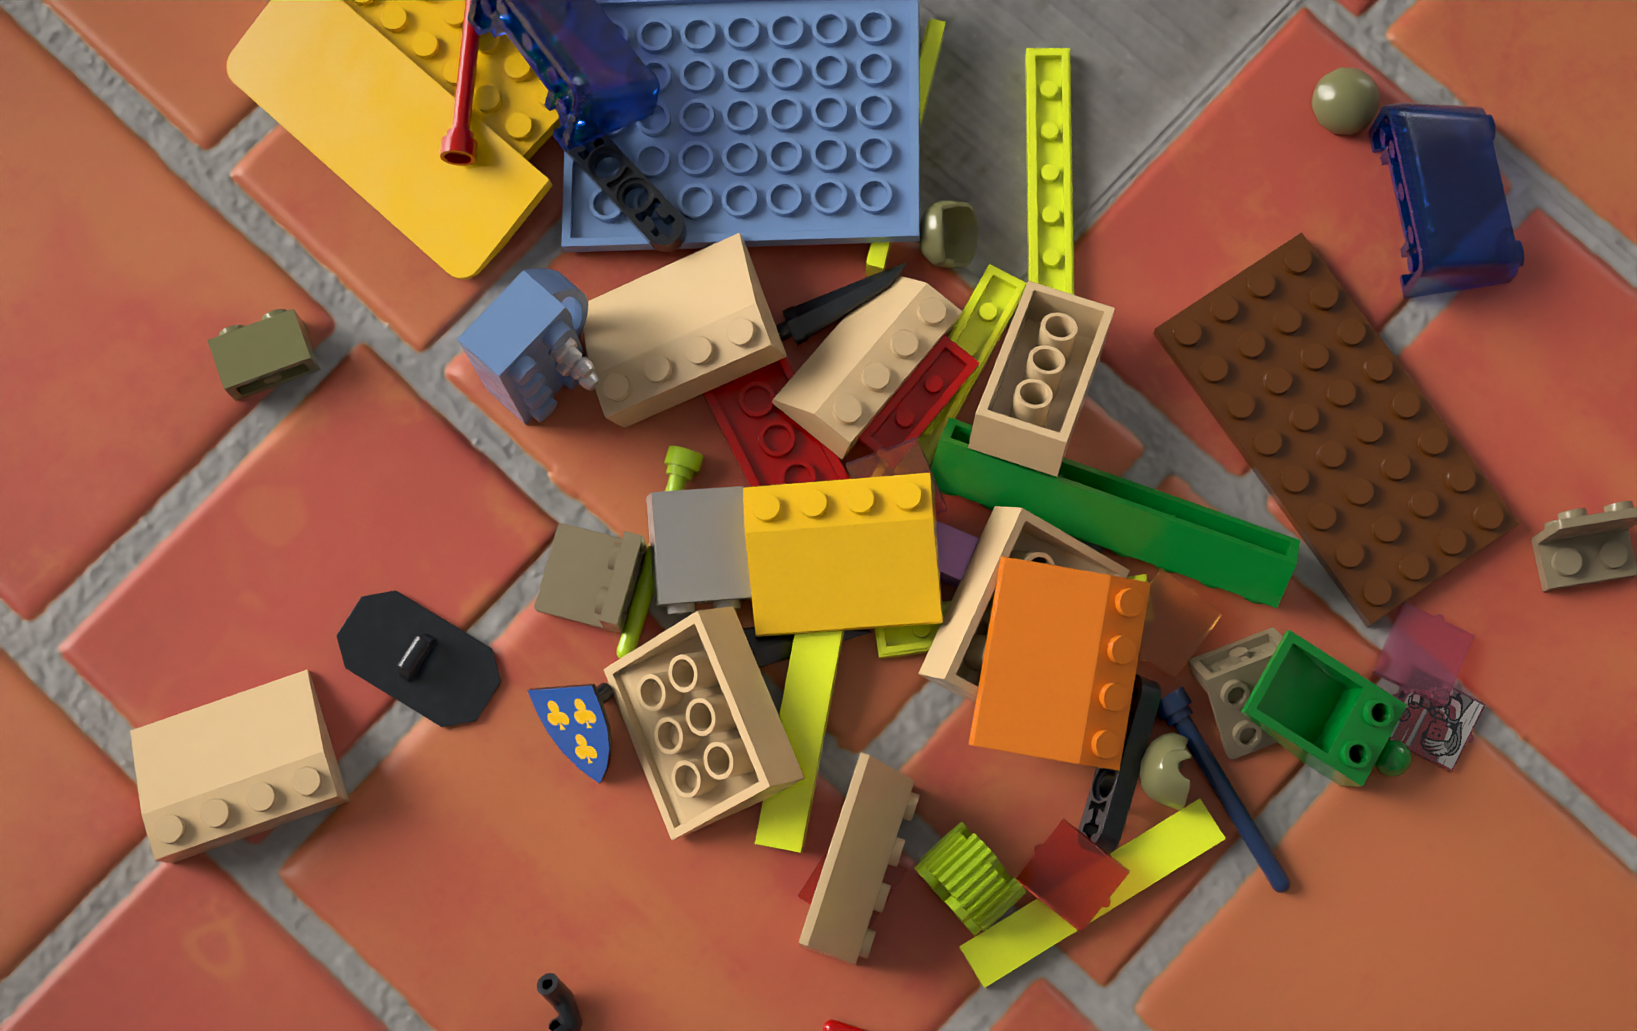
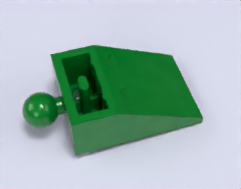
M1286 630L1241 713L1301 762L1339 786L1363 787L1374 765L1383 775L1397 777L1404 774L1412 762V755L1408 746L1399 740L1389 739L1407 704L1293 631Z

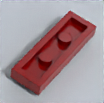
M944 334L859 436L857 442L894 470L976 371L980 362Z

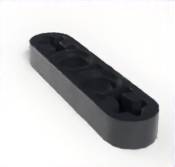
M575 114L565 118L558 129V140L567 155L652 247L661 252H671L681 247L686 239L687 229L679 212L590 117L583 114ZM578 130L586 134L591 145L595 148L590 154L579 141H574L572 137L574 131ZM608 157L619 160V170L615 175L607 178L597 175L596 168L601 160ZM635 188L645 189L648 192V200L642 207L633 209L625 205L624 200L629 191ZM654 212H656L664 224H672L671 227L674 233L671 236L667 237L663 233L658 235L659 231L655 223L650 219Z
M1138 674L1135 675L1120 771L1096 767L1078 831L1080 846L1102 856L1111 854L1118 846L1122 837L1140 773L1141 760L1147 749L1161 699V687L1158 682Z

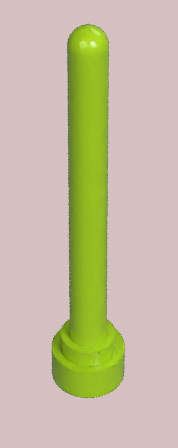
M669 446L664 465L668 466L666 475L669 476L665 491L685 490L686 483L692 482L693 476L699 474L704 456L684 447ZM650 542L616 652L619 659L637 648L654 592Z

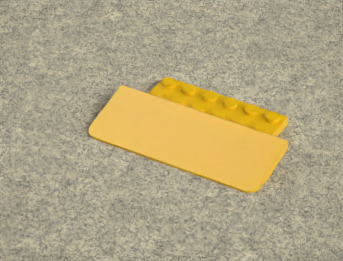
M271 0L228 57L227 73L231 81L450 276L466 280L478 275L504 248L553 186L550 180L528 160L556 132L563 120L571 116L585 101L582 93L483 10L470 131L474 133V139L478 142L476 162L468 166L451 165L440 159L442 137L447 135L448 129L452 128L466 0Z

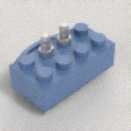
M544 268L523 270L457 338L486 390L525 425L533 417L538 422H542L554 411L558 402L553 396L564 384L569 389H574L580 384L583 388L591 391L600 381L593 372L595 368L592 362L585 356L579 341L588 315V299L584 292L559 271Z

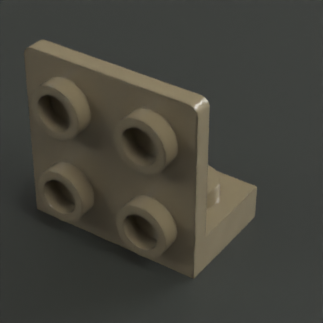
M1633 501L1609 504L1603 507L1604 512L1591 515L1587 514L1586 508L1572 509L1557 514L1558 520L1545 523V529L1531 538L1542 591L1560 590L1629 579L1637 576V564L1629 534V529L1637 525V507L1634 508Z
M560 523L557 526L534 604L535 610L540 613L622 634L647 551L644 537L625 531L622 539Z
M1274 627L1188 659L1192 676L1208 693L1225 754L1231 760L1277 743L1276 740L1241 713L1283 638Z

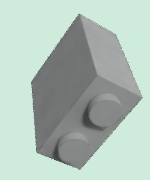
M743 486L651 492L646 497L655 608L667 607L668 615L695 613V604L713 603V609L733 606L737 610L741 609V601L752 598L744 528Z

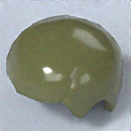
M1339 67L1324 75L1317 83L1311 100L1312 110L1318 123L1331 133L1352 135L1360 132L1362 129H1366L1373 122L1380 105L1378 86L1372 77L1358 68Z
M941 200L931 204L920 220L919 243L922 254L933 265L941 268H964L970 265L976 253L978 241L977 219L973 207L967 202Z
M1172 732L1159 736L1148 746L1141 760L1139 778L1142 790L1149 798L1181 811L1186 803L1191 783L1189 779L1179 772V769L1183 767V760L1191 759V754L1186 750L1188 739L1183 735Z

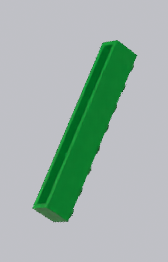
M949 417L929 471L934 487L938 488L942 493L972 500L992 511L994 506L1023 508L1080 542H1091L1110 549L1119 556L1133 557L1153 564L1164 572L1178 573L1190 577L1209 588L1224 589L1243 596L1246 600L1255 604H1266L1274 608L1278 607L1297 564L1300 540L1067 458L1063 459L1060 471L1056 477L969 449L968 445L973 425Z

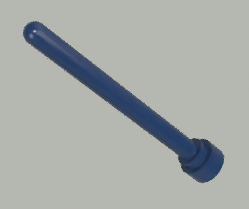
M1182 686L1161 698L1156 714L1160 721L1165 719L1169 727L1174 725L1177 732L1188 739V750L1270 885L1278 893L1288 891L1291 885L1290 879L1191 719L1190 714L1193 711L1189 704L1192 701L1184 687Z

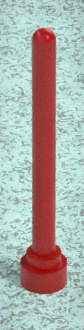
M484 0L465 1L452 128L448 129L447 135L441 139L440 159L456 166H468L476 162L478 142L474 139V133L470 131Z

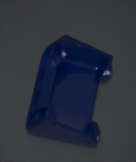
M471 0L467 21L480 36L491 32L494 38L506 34L548 89L544 105L549 111L556 109L558 112L561 127L554 130L553 136L565 152L653 115L660 92L659 80L655 73L645 66L596 0Z
M1397 103L1383 106L1368 134L1372 153L1384 151L1380 156L1381 164L1389 165L1405 239L1400 252L1402 258L1407 257V265L1410 271L1409 274L1400 276L1404 299L1510 283L1516 276L1518 267L1524 265L1525 257L1521 241L1515 240L1493 143L1496 128L1492 115H1486L1484 109L1478 106Z

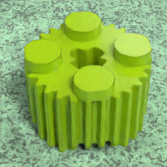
M962 821L919 859L920 863L914 867L928 886L951 908L974 936L981 930L986 931L1026 893L1015 877L1011 878L1006 873L1007 870L999 862L997 856L975 833L972 834Z

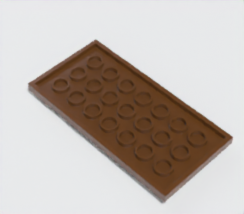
M1302 232L1155 328L1153 334L1366 627L1375 623L1520 524Z

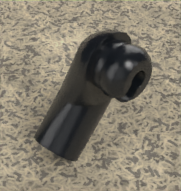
M554 973L543 975L537 982V991L559 1014L549 1022L548 1028L551 1031H580L582 1019L573 992Z

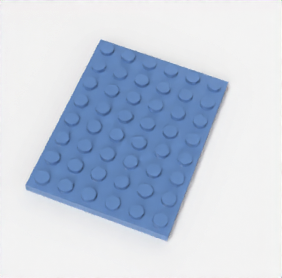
M569 0L566 81L582 93L585 99L572 115L583 114L590 117L679 212L686 225L687 235L684 243L678 249L706 248L737 233L742 234L746 247L920 242V0ZM578 130L572 133L574 141H579L589 154L595 149L585 133H581ZM564 150L561 241L563 250L565 252L656 250ZM612 157L601 160L596 168L597 175L604 178L615 175L619 170V160ZM642 188L632 189L625 197V205L633 209L642 207L648 200V192ZM654 212L650 219L655 223L659 231L658 235L663 233L667 237L671 236L674 233L671 227L672 224H664L656 212Z

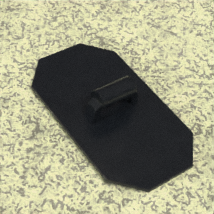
M396 590L361 596L336 635L343 663L347 670L440 727L477 721L501 683L492 648Z

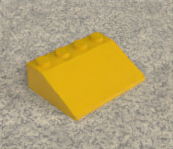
M930 473L743 488L745 540L755 634L757 637L943 623L935 489Z

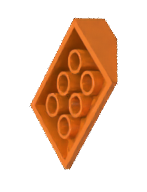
M1001 556L969 745L1120 771L1151 583Z

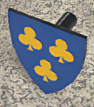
M603 682L597 687L595 684L530 688L527 690L540 720L559 749L581 771L600 784L610 766L612 752L610 724L604 708V704L614 697L612 687Z

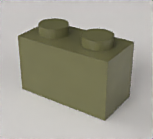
M294 309L270 311L262 316L261 321L247 326L238 324L226 327L219 332V336L207 340L223 388L235 401L321 370L305 323Z

